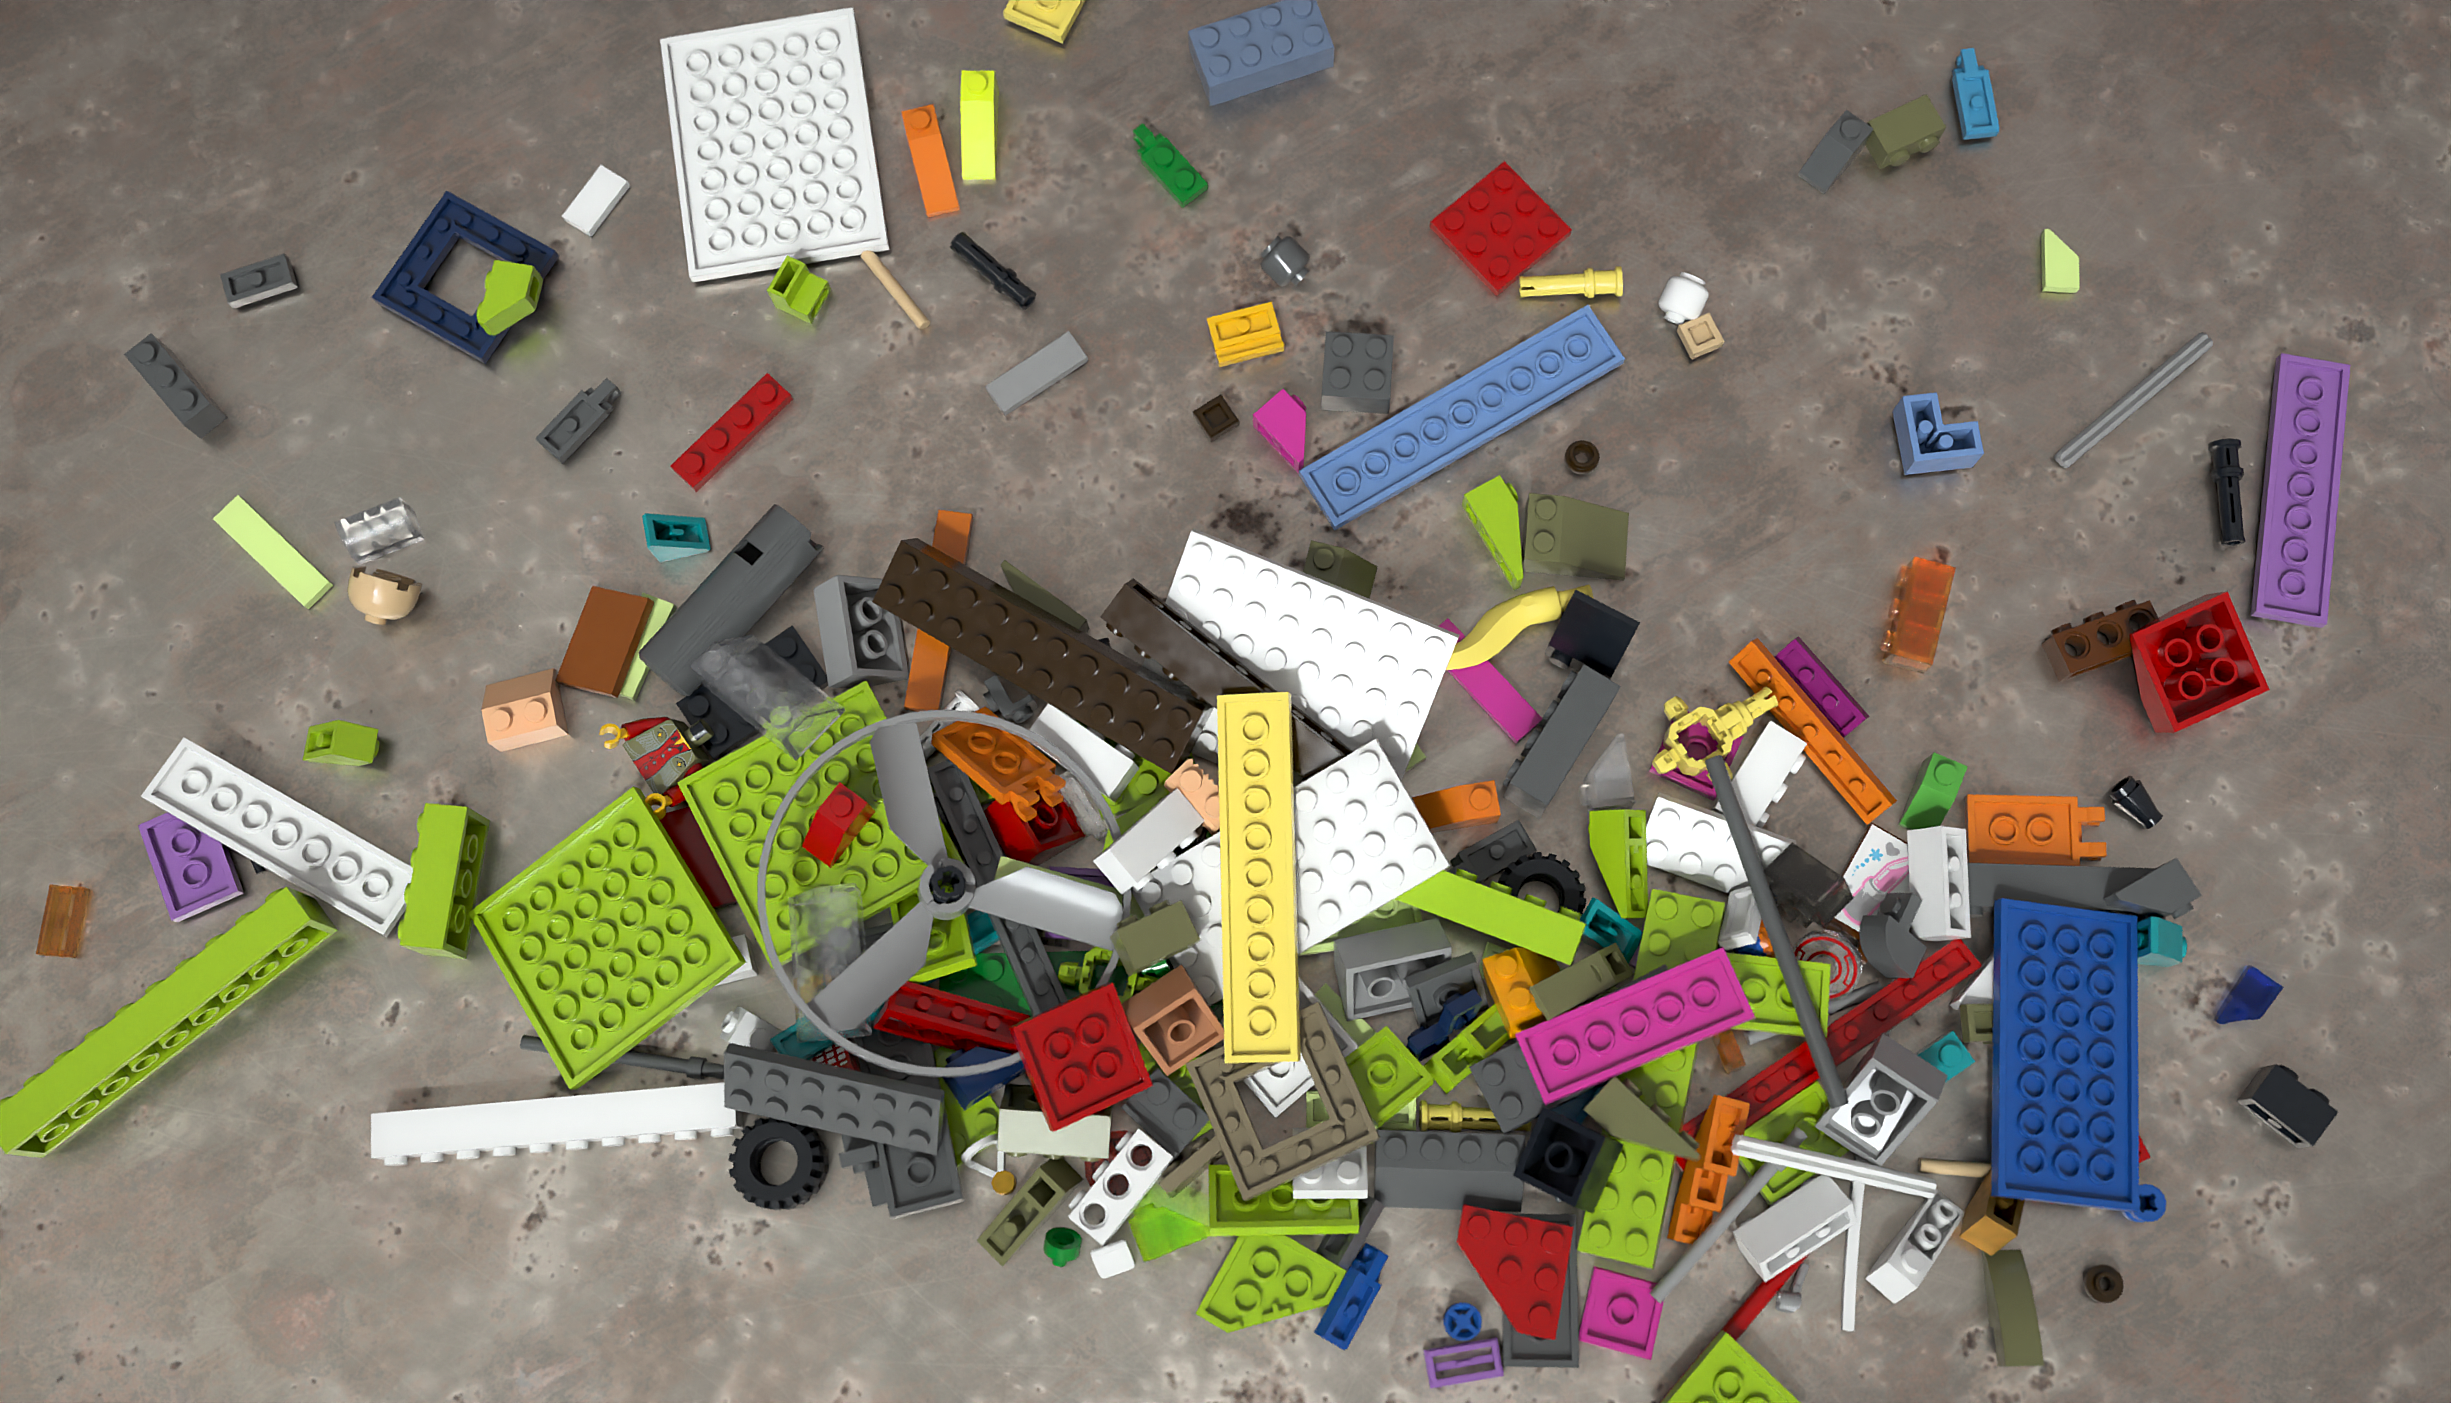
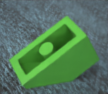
M1935 752L1922 762L1898 825L1910 830L1940 826L1957 796L1968 766Z

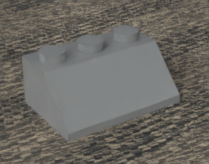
M836 575L813 589L829 688L851 689L864 681H867L870 686L909 678L900 618L872 602L883 579Z
M1438 918L1334 940V967L1347 1021L1412 1007L1404 978L1451 960L1452 947Z

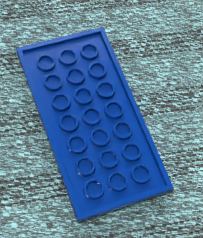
M2004 898L1994 901L1991 1196L2126 1212L2139 1211L2137 916Z

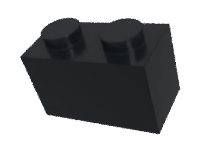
M2277 1064L2262 1067L2237 1102L2298 1149L2313 1147L2335 1118L2338 1111L2329 1105L2330 1100L2324 1094L2312 1088L2308 1089L2300 1083L2298 1075L2290 1068Z

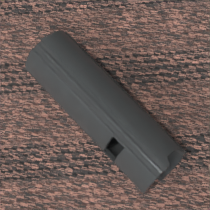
M774 504L638 652L640 660L682 696H690L824 549L823 546L810 539L811 532L794 516L779 505Z

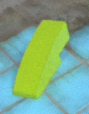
M1492 1005L1424 1065V1068L1433 1076L1436 1083L1446 1094L1472 1073L1469 1068L1470 1066L1493 1055L1510 1040L1496 1005Z

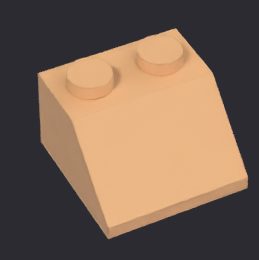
M552 668L486 685L481 711L487 742L503 752L569 735L559 683L555 681L557 677L556 669Z

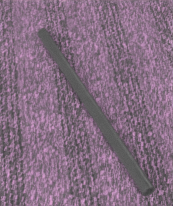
M1721 755L1709 758L1705 761L1708 773L1831 1109L1849 1104L1848 1098L1724 760Z

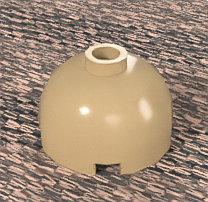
M365 566L352 567L347 592L352 605L357 610L366 614L364 620L385 625L387 619L399 620L407 616L414 609L423 584H414V579L381 569H376V572H373L372 575L365 573Z

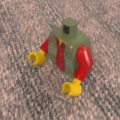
M668 717L643 718L622 724L620 729L617 725L608 723L603 725L599 732V735L612 733L616 737L613 740L604 742V747L607 749L617 747L620 739L626 741L622 744L653 792L645 798V802L649 803L650 806H661L653 811L659 820L665 816L666 807H675L686 800L677 782L708 765L709 758L701 745L714 736L712 728L703 719L688 727L684 722Z

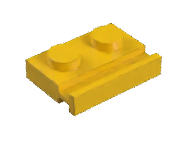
M1272 301L1207 318V325L1219 367L1284 351V343L1281 338Z

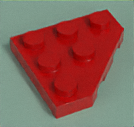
M1462 1205L1456 1243L1478 1273V1276L1494 1300H1496L1508 1321L1517 1333L1555 1340L1574 1227Z

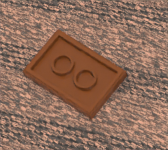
M592 586L555 681L561 685L618 698L655 602L646 597Z

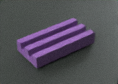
M1497 1338L1423 1350L1430 1389L1504 1376ZM1491 1347L1492 1354L1433 1363V1356ZM1494 1362L1495 1369L1436 1379V1371Z

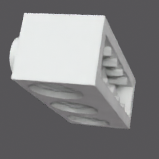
M1139 1128L1134 1134L1128 1131L1115 1147L1119 1154L1111 1164L1105 1160L1092 1176L1096 1181L1087 1193L1082 1189L1068 1206L1073 1210L1068 1218L1102 1246H1106L1174 1160L1172 1155ZM1139 1146H1148L1152 1150V1160L1146 1166H1137L1132 1160V1153ZM1115 1175H1124L1129 1181L1127 1192L1121 1196H1115L1109 1190V1182ZM1093 1204H1100L1105 1209V1219L1099 1225H1090L1086 1220V1210Z

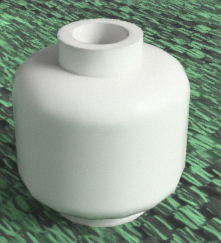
M1681 272L1679 276L1669 278L1658 302L1660 308L1666 312L1664 318L1672 323L1681 325L1685 321H1691L1700 317L1709 297L1708 290L1704 287L1705 281L1685 272Z

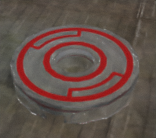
M1828 929L1813 930L1800 938L1792 947L1797 960L1815 962L1819 958H1828L1833 962L1835 971L1830 973L1829 1002L1838 1001L1850 995L1860 981L1863 970L1861 954L1843 934Z

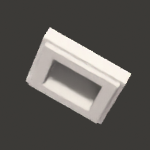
M1124 1239L1092 1250V1253H1090L1101 1278H1107L1135 1267L1128 1241Z

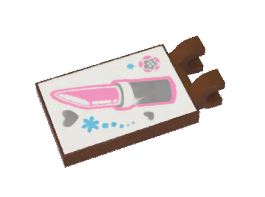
M1872 822L1864 831L1818 914L1827 920L1818 937H1830L1837 940L1842 931L1858 940L1852 950V954L1859 968L1868 962L1860 944V925L1863 915H1877L1880 904L1887 893H1910L1908 843ZM1827 940L1815 941L1826 949H1829L1831 945H1835L1834 942ZM1849 956L1847 961L1853 964L1851 957Z

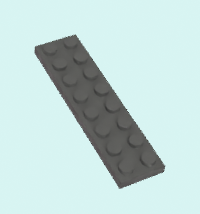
M893 922L836 936L835 942L841 972L893 927ZM875 1019L853 1032L856 1045L871 1053L910 1065L937 1068L932 1044L873 1028ZM858 1057L861 1072L941 1090L939 1077L912 1075L894 1071ZM945 1104L943 1108L941 1147L937 1155L875 1142L889 1215L892 1220L965 1201Z

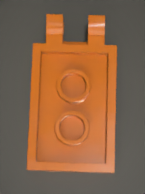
M986 706L975 711L976 713L999 718ZM956 721L932 734L931 745L1001 805L1011 801L1017 815L1024 822H1028L1037 815V811L1031 807V805L1039 801L1040 796L1035 791L1040 790L1042 798L1051 807L1063 801V796L1058 790L1065 787L1066 781L1062 777L1055 775L1056 765L1027 740L998 728L963 721Z
M1967 794L1964 797L1967 863L2080 866V859L2084 861H2101V858L2107 857L2106 842H2082L2081 826H2099L2100 822L2105 821V807H2078V800L2075 796Z

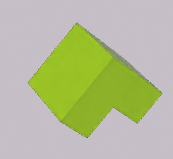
M788 255L767 289L776 308L810 324L814 321L831 291L827 280L810 273L805 263Z

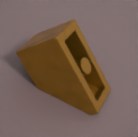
M1991 1167L1966 1208L1960 1237L1992 1256L2018 1236L2025 1200L1991 1196Z

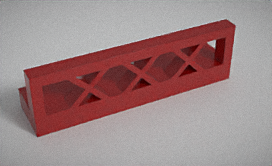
M907 981L885 1001L884 1007L875 1018L873 1028L955 1051L964 1048L968 1052L978 1046L1015 1054L1018 1053V1049L1009 1027L1030 1018V1016Z

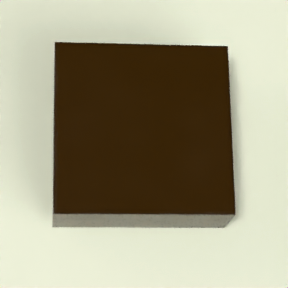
M1222 395L1192 411L1193 417L1210 442L1239 426L1238 418Z

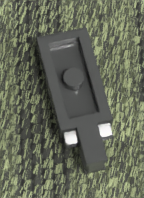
M607 378L595 390L591 387L585 392L581 390L535 440L563 464L609 416L614 409L612 404L622 392Z
M1517 820L1457 853L1456 857L1450 860L1453 868L1446 872L1455 875L1457 868L1477 875L1476 883L1480 884L1505 870L1511 862H1516L1520 856L1526 854L1528 857L1536 852L1537 849L1521 822Z

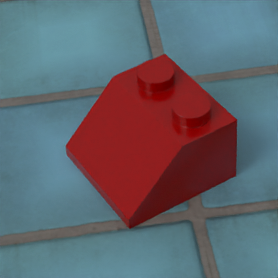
M1040 790L1035 791L1040 797L1039 801L1031 805V807L1037 811V815L1028 822H1024L1017 815L1011 801L1001 805L995 800L984 810L993 834L1007 858L1038 866L1088 836L1061 790H1058V792L1063 796V801L1054 807H1051L1044 801Z

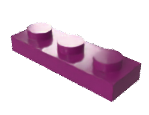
M1800 637L1795 638L1774 656L1843 738L1869 717L1866 711Z

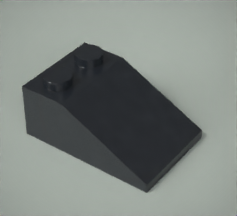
M1575 590L1548 644L1545 655L1549 656V660L1560 668L1568 669L1570 667L1579 672L1585 664L1606 678L1611 679L1640 622Z

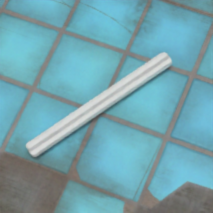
M1735 1135L1732 1139L1731 1151L1734 1155L1925 1198H1933L1936 1194L1937 1182L1933 1178L1744 1135Z

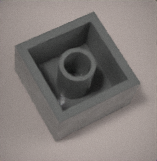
M1326 331L1321 410L1389 414L1394 335Z

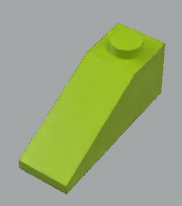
M1499 475L1464 494L1462 507L1515 591L1520 588L1523 580L1518 503L1516 502L1518 501V495L1514 487L1509 482L1505 484Z
M1646 810L1589 811L1588 832L1590 835V848L1620 917L1646 918L1648 910Z

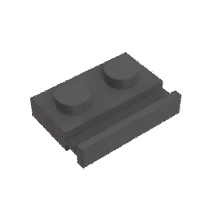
M1157 1068L1150 1075L1153 1086L1133 1095L1121 1108L1176 1159L1210 1120L1198 1105Z

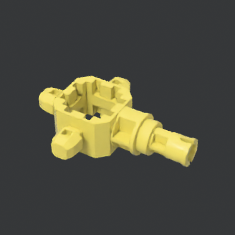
M1764 687L1743 702L1739 700L1733 704L1728 702L1716 710L1700 706L1690 713L1687 712L1689 707L1678 696L1671 698L1664 703L1663 708L1669 721L1673 720L1674 723L1665 732L1663 746L1666 749L1658 753L1652 761L1654 768L1659 774H1666L1678 766L1682 774L1694 777L1707 770L1705 764L1707 759L1719 755L1724 759L1731 751L1733 740L1745 734L1747 728L1753 725L1754 719L1777 707V698L1774 695L1767 699L1772 691L1768 687ZM1700 722L1702 726H1707L1711 737L1718 742L1716 746L1718 750L1702 760L1695 761L1693 757L1689 758L1688 752L1677 739L1679 738L1678 733ZM1725 763L1729 777L1732 780V772L1727 763Z

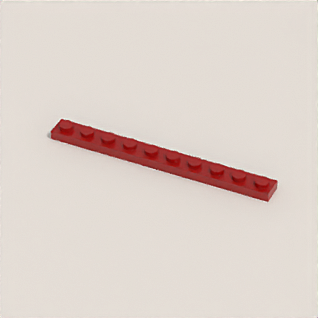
M1954 939L1922 961L1913 978H1897L1827 1026L1826 1041L1835 1066L1838 1067L1876 1041L1882 1033L1886 1034L1978 971L1982 965L1961 939ZM1805 1041L1725 1096L1750 1103L1745 1129L1820 1079L1807 1042ZM1707 1109L1683 1125L1682 1130L1688 1133L1694 1140ZM1677 1156L1676 1164L1684 1172L1688 1159Z

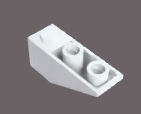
M1937 1188L1935 1189V1196L1933 1198H1926L1881 1253L1865 1278L1894 1304L1919 1287L1965 1215L1964 1211Z

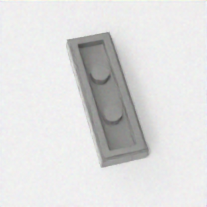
M1068 331L987 384L985 388L1004 416H1006L1088 362V357Z

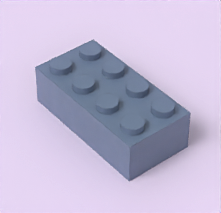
M1282 0L1188 31L1189 51L1210 106L1334 66V45L1316 0Z

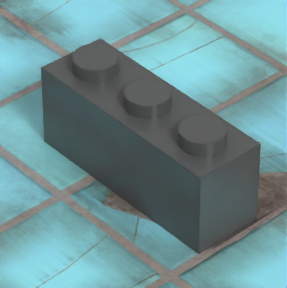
M152 333L124 354L178 420L200 439L227 419V416L173 352Z

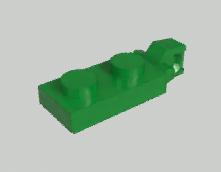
M1143 123L1132 131L1134 133L1133 140L1140 146L1137 154L1141 157V163L1182 208L1208 189V183L1161 133L1154 136Z

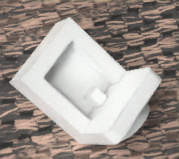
M738 1006L734 1012L730 1011L724 1018L721 1025L722 1033L720 1038L728 1043L771 1052L774 1046L770 1039L781 1033L782 1030Z

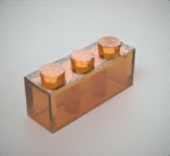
M1915 556L1907 566H1901L1896 579V586L1901 587L1898 598H1893L1888 612V618L1893 619L1890 631L1886 630L1884 632L1880 645V650L1885 651L1882 663L1924 674L1933 665L1956 567Z

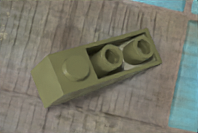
M1614 943L1533 985L1529 990L1534 997L1536 1006L1543 1012L1547 1021L1606 992L1633 976L1634 973L1619 947Z
M1614 1076L1584 1108L1585 1112L1614 1139L1696 1162L1701 1159L1700 1154L1696 1152L1700 1145L1684 1130L1677 1134L1667 1125L1671 1118L1656 1104L1651 1108L1647 1107L1639 1099L1643 1093L1627 1078L1621 1083Z

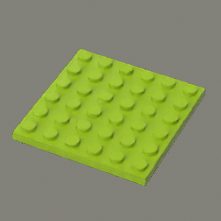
M867 681L858 684L677 782L773 970L774 968L768 957L761 933L758 913L757 881L766 835L776 811L790 788L821 754L859 729L887 719ZM873 735L860 740L840 752L809 779L790 805L775 836L767 867L765 907L774 949L782 966L918 892L922 873L928 865L911 851L889 828L870 745ZM841 782L865 800L876 812L832 868H830L804 849L802 844L816 811L837 784ZM938 814L948 858L964 863Z
M634 786L468 912L570 1090L579 1089L746 963L657 815L653 813L654 810L649 803L645 802L646 797L640 788Z

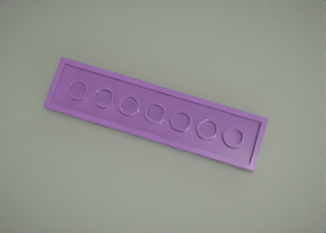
M2283 353L2276 358L2251 616L2318 628L2327 625L2351 366L2349 364Z

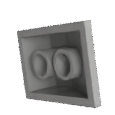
M1882 1033L1843 1084L1849 1104L1835 1109H1831L1830 1105H1828L1816 1122L1815 1127L1868 1163L1881 1167L1938 1102L1947 1075Z

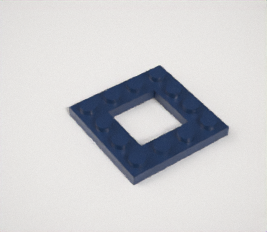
M446 190L375 291L372 299L388 310L486 364L510 327L496 336L488 335L478 323L477 310L471 316L426 291L424 288L459 238L501 261L534 266L543 279L557 261L559 255L556 250Z

